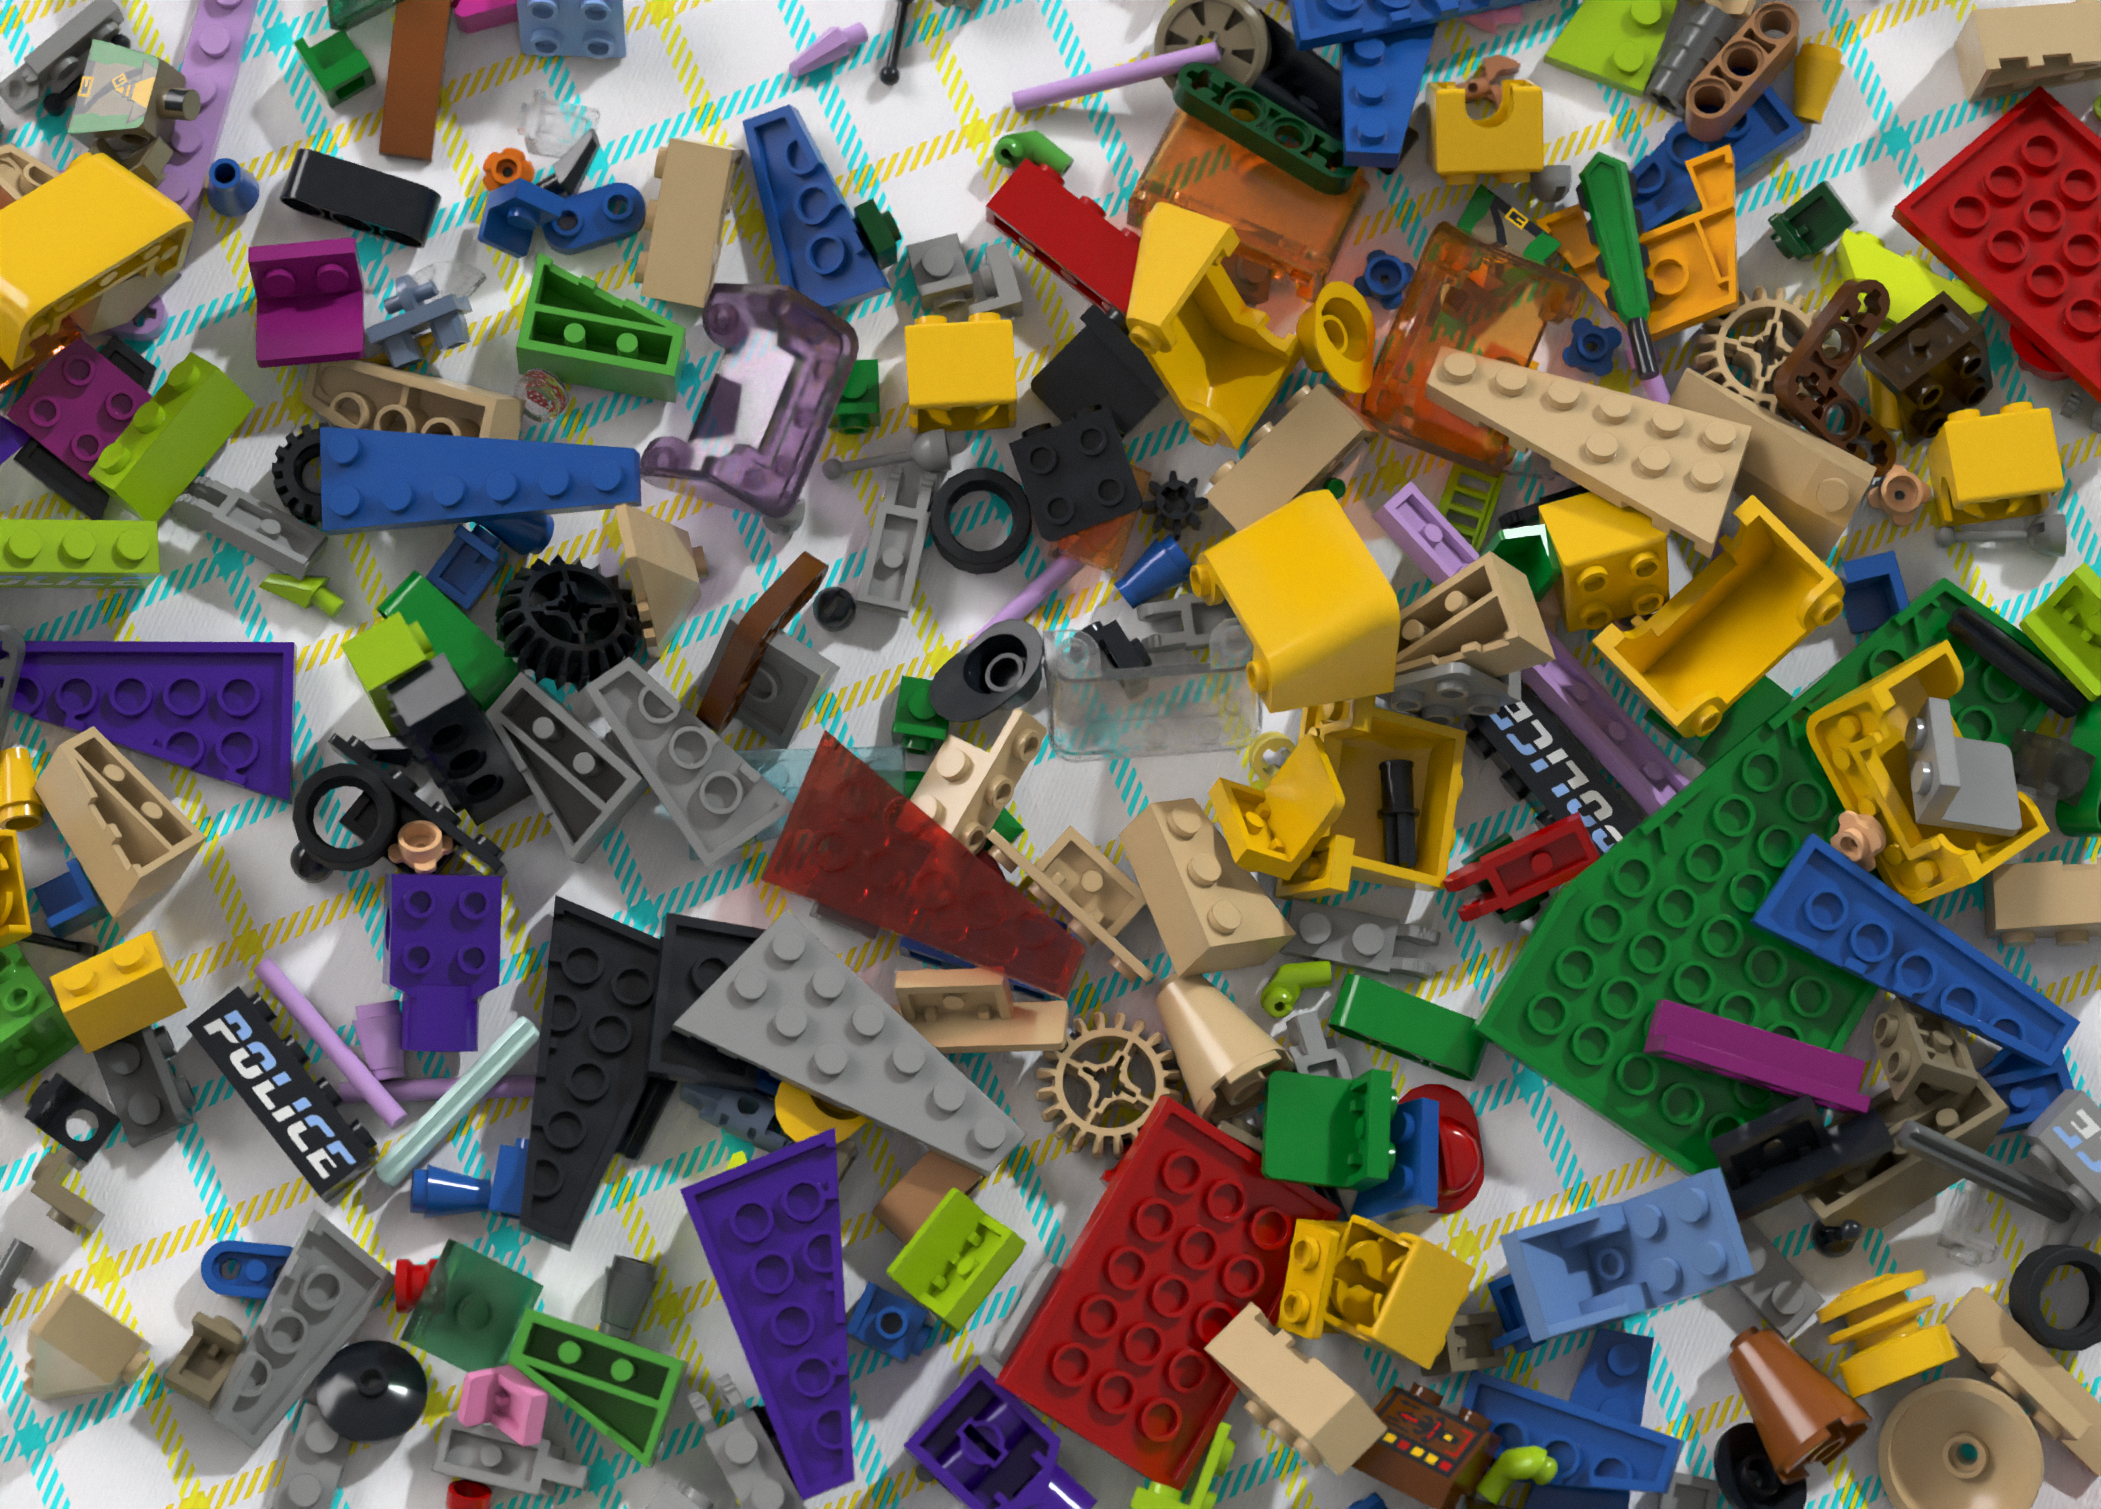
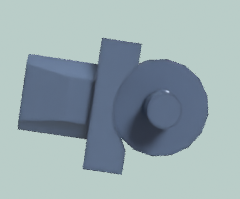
M406 274L396 279L397 295L384 300V306L389 314L403 309L406 313L365 329L371 344L382 345L393 368L404 369L425 360L416 335L431 328L439 351L451 350L469 343L470 337L464 314L473 310L468 296L457 298L455 294H450L425 304V300L438 295L435 283L429 281L418 286L412 276Z

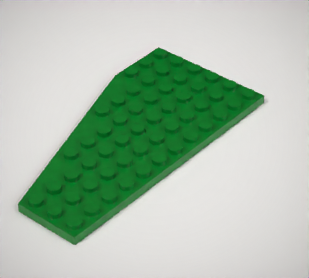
M1945 577L1936 580L1909 602L1908 606L1898 611L1615 843L1597 861L1554 894L1470 1030L1686 1176L1690 1177L1710 1169H1721L1710 1146V1140L1780 1108L1795 1099L1643 1053L1657 1000H1669L1840 1053L1879 989L1844 970L1755 928L1749 923L1805 838L1813 833L1831 846V837L1837 834L1840 828L1839 815L1846 811L1808 740L1806 724L1809 717L1817 710L1923 650L1948 639L1964 672V684L1961 690L1948 699L1954 721L1964 738L2006 745L2011 750L2013 766H2015L2050 707L1947 631L1946 623L1958 607L1962 606L1970 607L2067 680L2068 678L2024 632ZM1876 867L1869 872L1884 883ZM1933 899L1915 904V906L1926 912Z

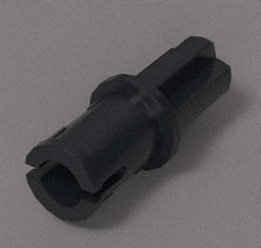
M1387 760L1379 764L1382 809L1377 810V818L1382 819L1384 863L1408 869L1416 864L1415 818L1420 816V809L1414 808V762L1410 760Z

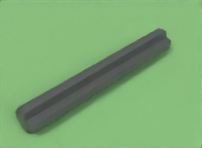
M1913 1120L1905 1121L1901 1126V1131L1896 1135L1898 1147L1905 1149V1151L2058 1223L2068 1221L2070 1212L2075 1208V1204L2066 1193Z

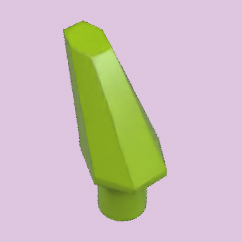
M270 573L258 586L294 602L304 609L310 608L314 604L332 619L340 613L346 603L327 588L331 579L328 576L306 575L301 581L287 573Z

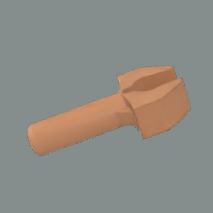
M1502 55L1483 58L1481 63L1482 72L1479 77L1455 84V87L1457 89L1465 88V103L1483 99L1492 103L1495 111H1497L1502 100V87L1496 84L1493 85V82L1499 76L1518 73L1521 64Z

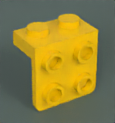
M1306 734L1264 791L1219 777L1208 792L1235 864L1249 872L1259 871L1288 881L1302 862L1309 858L1314 846L1330 825L1340 817L1345 804L1344 794L1322 740L1319 736Z

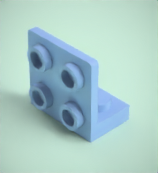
M517 0L521 52L523 54L544 57H593L598 59L626 57L627 39L624 0Z

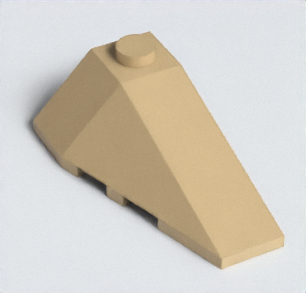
M361 359L309 364L301 399L302 402L334 425L342 428L518 440L527 401L480 387L404 369H394L391 366Z

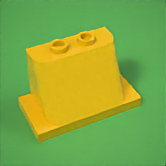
M1374 695L1303 708L1297 745L1306 734H1312L1321 738L1344 794L1345 804L1340 817L1330 825L1314 846L1309 858L1302 862L1290 880L1277 879L1275 897L1292 901L1293 898L1307 900L1347 893L1349 880L1428 892L1445 889L1442 881L1447 876L1449 854L1455 845L1456 832L1453 826L1456 805L1463 790L1461 769L1467 731L1375 707L1376 696ZM1387 760H1410L1414 762V808L1420 809V816L1415 818L1416 864L1408 869L1384 863L1382 819L1377 818V810L1382 809L1379 764Z

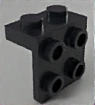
M1093 303L1079 317L1086 326L1032 379L1031 390L1063 423L1072 420L1071 414L1085 407L1100 404L1103 409L1109 406L1119 415L1125 432L1121 436L1123 440L1169 392L1143 351L1128 337L1130 330L1126 325V319L1113 306L1104 313Z
M1100 404L1085 407L1072 413V420L1054 427H1052L1051 423L1031 427L1021 433L1022 439L1008 443L1039 533L1048 542H1055L1134 513L1142 507L1143 499L1121 439L1125 432L1119 415L1109 406L1103 409Z

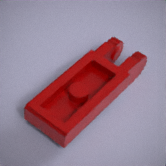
M1576 812L1480 857L1479 862L1469 863L1451 872L1442 882L1447 892L1453 893L1486 878L1489 879L1494 891L1484 892L1468 899L1456 910L1461 921L1468 922L1500 908H1503L1505 911L1573 879L1597 861L1600 855L1579 812Z

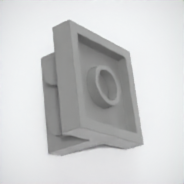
M740 608L728 620L696 692L703 698L736 627L746 614ZM781 631L769 644L748 692L734 717L787 750L796 739L810 708L834 682L840 667L817 651Z

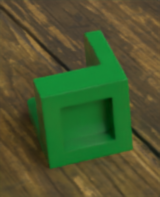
M340 30L310 48L303 37L293 42L299 59L331 109L376 84L369 62L362 51L355 48L345 31Z
M1546 524L1500 530L1478 557L1480 558L1490 551L1527 576L1535 602H1541L1562 574V569Z

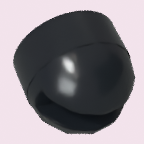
M832 586L821 590L813 602L815 621L821 628L827 631L838 632L846 629L851 625L856 615L854 598L847 590L841 587ZM836 596L843 597L844 600L836 607L829 619L822 614Z
M300 842L293 848L290 864L294 873L302 881L320 883L332 874L333 870L314 860L310 872L303 870L302 868L308 853L301 846Z

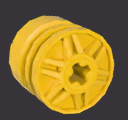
M1923 1269L1910 1273L1892 1274L1891 1272L1841 1292L1826 1307L1815 1312L1820 1325L1843 1317L1845 1318L1848 1328L1826 1337L1829 1346L1855 1342L1858 1352L1837 1366L1847 1391L1853 1399L1896 1384L1960 1357L1946 1323L1920 1327L1916 1318L1937 1303L1935 1296L1930 1295L1910 1302L1906 1292L1928 1282Z

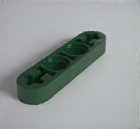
M1194 62L1186 64L1180 69L1173 89V100L1184 112L1321 193L1336 196L1350 190L1359 166H1344L1343 143L1213 66ZM1220 99H1223L1222 104L1218 105ZM1244 109L1254 115L1256 120L1251 122L1238 120L1230 111ZM1281 135L1292 137L1299 142L1300 147L1294 149L1286 148L1280 145L1275 137ZM1309 152L1313 153L1311 159L1307 158Z

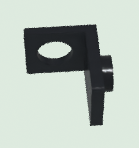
M58 1072L50 1081L45 1080L35 1090L28 1102L30 1109L24 1115L33 1125L87 1163L93 1159L120 1122L118 1116L82 1092ZM79 1110L91 1111L98 1119L96 1134L86 1141L72 1139L67 1131L68 1119Z

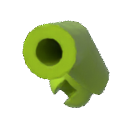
M1330 961L1290 963L1279 966L1262 989L1260 1000L1262 1008L1269 1016L1281 1019L1291 1014L1294 1004L1304 989L1332 987Z
M1538 1446L1507 1449L1500 1454L1476 1485L1475 1489L1497 1505L1516 1480L1531 1478L1538 1485L1548 1484L1557 1472V1463L1555 1459L1547 1456V1450Z

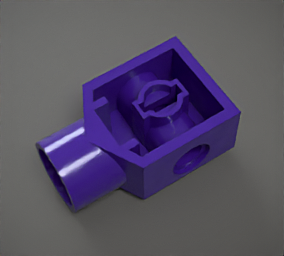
M385 873L382 983L402 993L401 1050L432 1052L478 1051L479 997L499 987L502 876Z
M981 1364L967 1376L903 1445L904 1451L966 1509H1092L1098 1502L1093 1495L1056 1462L1061 1439L1014 1395L994 1383L996 1378Z

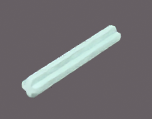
M524 1016L519 1017L374 1166V1172L379 1179L391 1188L397 1186L540 1039L541 1032L536 1025Z

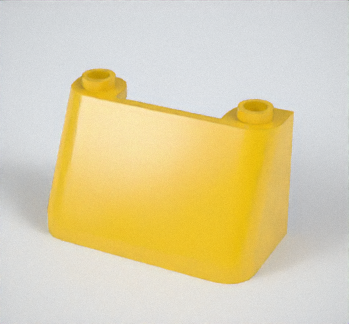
M90 152L83 153L74 159L62 174L1 209L0 357L12 371L34 358L35 352L29 344L33 339L40 337L45 332L49 336L59 332L63 317L135 273L139 272L145 279L152 275L155 270L163 279L181 268L184 264L195 227L194 221L180 205L105 153L92 155Z
M1158 202L1143 223L1126 317V325L1130 330L1129 338L1143 351L1186 421L1190 424L1188 426L1189 433L1196 440L1207 446L1212 447L1217 443L1237 451L1303 356V346L1296 335L1288 333L1285 338H1281L1270 332L1265 327L1270 320L1268 314L1245 305L1221 265L1222 259L1224 257L1229 258L1240 243V239L1230 224L1169 203Z
M1329 489L1303 493L1199 554L1196 565H1192L1190 568L1192 590L1195 596L1202 597L1208 606L1222 604L1224 597L1226 598L1254 645L1253 661H1248L1246 666L1249 687L1254 694L1259 693L1270 714L1393 692L1400 634V610L1397 597Z
M1753 494L1733 511L1734 516L1740 521V527L1733 540L1727 534L1718 540L1724 551L1653 616L1645 621L1637 614L1630 621L1634 629L1626 632L1620 631L1611 623L1592 640L1610 670L1685 738L1695 735L1703 737L1712 732L1720 723L1722 714L1819 625L1825 626L1831 623L1844 607L1842 599L1845 590L1839 577Z
M1948 639L1923 650L1814 712L1806 724V734L1810 745L1845 810L1853 811L1857 815H1870L1884 828L1887 839L1886 846L1882 852L1874 857L1876 868L1884 883L1914 905L1976 882L2050 831L2035 803L2030 797L2020 791H2017L2022 826L2015 836H2003L1916 823L1905 745V732L1909 720L1912 717H1917L1928 697L1948 700L1957 694L1964 684L1962 666ZM1951 715L1954 737L1964 738Z

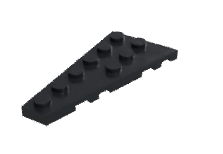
M556 895L519 1230L571 1252L652 1078L644 1076L660 939Z

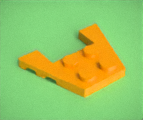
M1730 144L1685 161L1703 210L1643 233L1639 237L1640 243L1648 248L1651 264L1645 271V277L1653 281L1656 300L1650 305L1651 314L1648 321L1652 342L1739 309L1735 158ZM1580 203L1537 219V225L1561 243L1558 251L1560 257L1628 334L1627 327L1620 320L1618 313L1609 310L1605 292L1609 288L1610 283L1599 275L1595 259L1601 252L1598 250V247L1591 245L1586 228L1588 221L1580 207Z

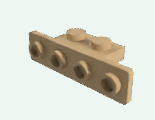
M1020 708L1013 710L989 753L948 734L894 826L902 833L918 839L917 841L933 848L909 888L908 895L937 915L943 912L947 903L956 895L960 881L972 860L984 847L987 834L1002 809L1012 799L1017 783L1030 761L1037 756L1047 729L1026 711Z
M1070 825L1034 865L995 829H992L986 837L994 843L987 853L1010 873L1018 866L1034 880L1027 889L1050 910L1058 903L1074 916V919L1068 926L1091 947L1100 939L1115 953L1108 962L1127 980L1133 983L1140 976L1148 983L1155 976L1154 973L1115 939L1120 931L1147 903L1141 888Z
M976 967L973 969L942 970L925 968L921 970L897 971L895 991L900 1005L890 1006L941 1054L1062 1050L1065 1047L1069 1016L1067 1002L1063 1000L1014 1002L1005 968Z
M1971 1288L1941 1323L1947 1324L1952 1339L1992 1376L1989 1379L1992 1386L2008 1395L2014 1401L2019 1402L2031 1414L2029 1419L2038 1431L2053 1441L2057 1439L2093 1475L2100 1476L2101 1404L1982 1288Z

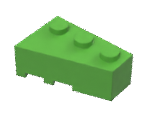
M539 252L516 345L518 371L521 375L531 377L542 375L549 380L554 379V381L676 403L686 359L685 328L628 298L623 301L598 288L597 282L584 275L579 278L554 265L553 259Z
M530 1308L525 1309L508 1358V1362L560 1402L575 1411L603 1435L631 1454L638 1462L646 1468H653L689 1362Z

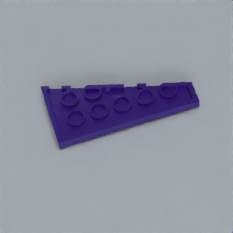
M0 641L1 660L10 654V652L2 649V641ZM24 641L26 645L25 658L11 708L12 712L78 734L94 726L114 746L292 805L297 646L295 642Z
M834 1127L680 1189L803 1502L855 1481L836 1132Z

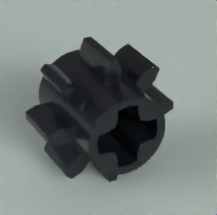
M1173 470L1170 472L1169 481L1162 486L1152 480L1149 482L1148 490L1156 500L1144 502L1141 510L1143 514L1155 515V521L1152 526L1153 534L1160 532L1164 528L1168 531H1173L1175 541H1179L1181 530L1190 526L1196 531L1201 529L1202 522L1194 514V511L1207 509L1209 500L1205 497L1196 498L1195 491L1198 486V479L1196 477L1186 483L1177 480V474ZM1179 498L1185 500L1184 513L1178 509L1172 511L1171 514L1165 512L1166 499L1172 503L1176 502Z

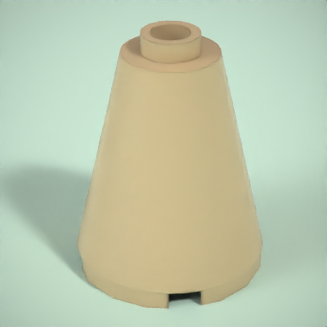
M1175 972L1160 984V993L1155 1000V1004L1196 1113L1208 1122L1210 1117L1214 1124H1216L1220 1120L1228 1122L1231 1121L1232 1117L1238 1118L1264 1101V1094L1261 1090L1265 1088V1080L1270 1073L1277 1070L1293 1071L1294 1061L1289 1053L1202 974L1178 978Z

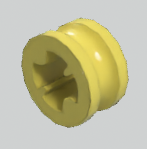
M1268 731L1260 734L1252 741L1248 750V760L1251 768L1262 781L1267 783L1271 782L1282 765L1279 767L1277 764L1272 763L1267 769L1263 768L1262 766L1268 764L1263 757L1264 753L1268 749L1277 752L1281 747H1285L1286 750L1281 751V754L1287 760L1296 748L1294 743L1285 734L1278 731Z

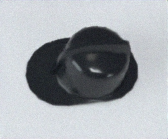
M1007 619L995 623L983 631L973 642L949 659L936 672L930 685V702L936 713L948 721L965 723L980 720L996 710H1013L1029 702L1039 690L1042 681L1041 661L1044 652L1043 639L1033 625L1018 619Z

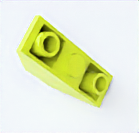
M1848 229L1845 230L1834 251L1843 282L1845 283L1853 278L1877 280L1885 286L1889 293V312L1876 330L1877 332L1884 335L1942 291H1945L1976 322L1984 312L1988 303L1962 280L1952 279L1949 281L1933 273L1932 267L1924 260L1912 255H1904L1902 257L1884 248V242L1873 234L1865 231L1854 233ZM1859 293L1857 297L1861 302L1858 312H1866L1868 308L1864 303V298L1867 295L1865 293Z

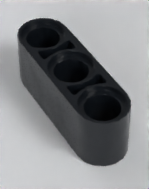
M301 148L296 152L279 200L298 212L408 247L424 248L442 197L433 189L419 183L318 151Z

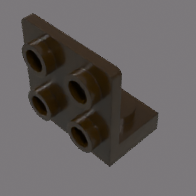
M1945 291L1939 293L1860 351L1862 364L1896 396L1903 440L1910 447L1916 446L1925 438L1929 439L1936 436L1938 429L1948 421L1947 416L1949 414L1977 406L1993 388L1985 329Z

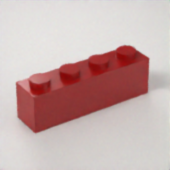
M1025 158L986 204V221L1092 304L1095 303L1104 313L1113 306L1126 319L1141 237L1126 227L1120 231L1104 219L1107 216L1105 211L1091 198L1082 195L1078 199L1063 187L1065 185L1064 179L1050 166L1041 163L1037 167Z

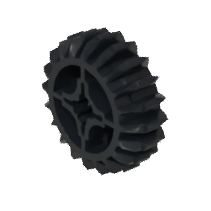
M557 555L550 562V565L537 558L530 569L521 567L514 575L513 580H509L508 584L504 586L495 611V622L498 623L496 639L504 642V657L518 658V672L528 669L535 672L536 684L544 678L554 680L557 691L567 682L571 683L580 692L587 685V682L591 683L628 657L633 659L641 636V624L639 623L638 607L631 604L633 600L632 590L618 589V575L606 578L601 575L600 564L589 569L582 566L580 557L572 562V564H566Z

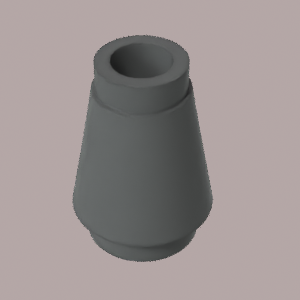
M614 1255L611 1267L605 1266L600 1315L601 1323L598 1331L630 1340L632 1331L635 1329L658 1283L657 1280L653 1279L657 1266L634 1258Z

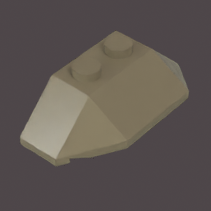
M1977 1072L1979 1081L1969 1096L1947 1089L1939 1091L1921 1082L1909 1101L1904 1104L1895 1101L1891 1088H1888L1870 1100L1868 1110H1877L1893 1138L1895 1149L1799 1195L1824 1226L1840 1227L1844 1221L1853 1219L1858 1221L1862 1228L1881 1229L1963 1179V1177L1898 1147L1896 1135L1901 1131V1126L1905 1121L1913 1120L1984 1154L2010 1114L2009 1107L1979 1072ZM1859 1114L1844 1115L1825 1128L1828 1130Z

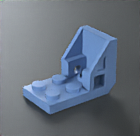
M1720 1168L1698 1173L1620 1203L1591 1208L1499 1236L1533 1343L1618 1323L1755 1274Z

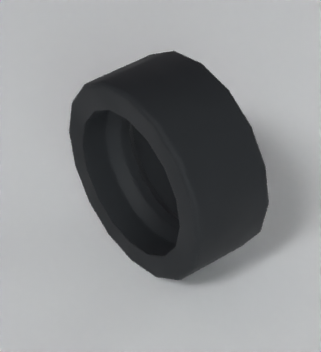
M987 467L966 469L950 477L936 493L930 511L932 538L941 556L955 568L976 575L996 573L1012 565L1026 549L1032 530L1031 508L1021 485L1006 473ZM987 491L997 494L1007 503L1012 512L1013 525L1010 535L1002 545L992 550L975 551L968 549L955 539L950 530L949 518L953 506L961 497L971 492Z
M338 763L319 769L304 781L294 799L292 820L301 846L314 861L331 870L352 872L372 866L387 854L388 848L393 844L397 836L399 814L391 789L377 773L362 765ZM342 786L356 787L368 793L375 802L378 811L377 827L372 836L363 844L349 849L335 848L324 842L316 832L313 822L315 807L321 797L330 790Z
M2065 1244L2045 1245L2029 1253L2016 1267L2009 1285V1308L2013 1319L2036 1342L2047 1348L2077 1351L2085 1350L2101 1342V1255L2083 1247ZM2060 1265H2071L2080 1269L2089 1287V1303L2085 1314L2076 1326L2069 1330H2058L2049 1326L2040 1308V1292L2045 1278L2054 1268Z

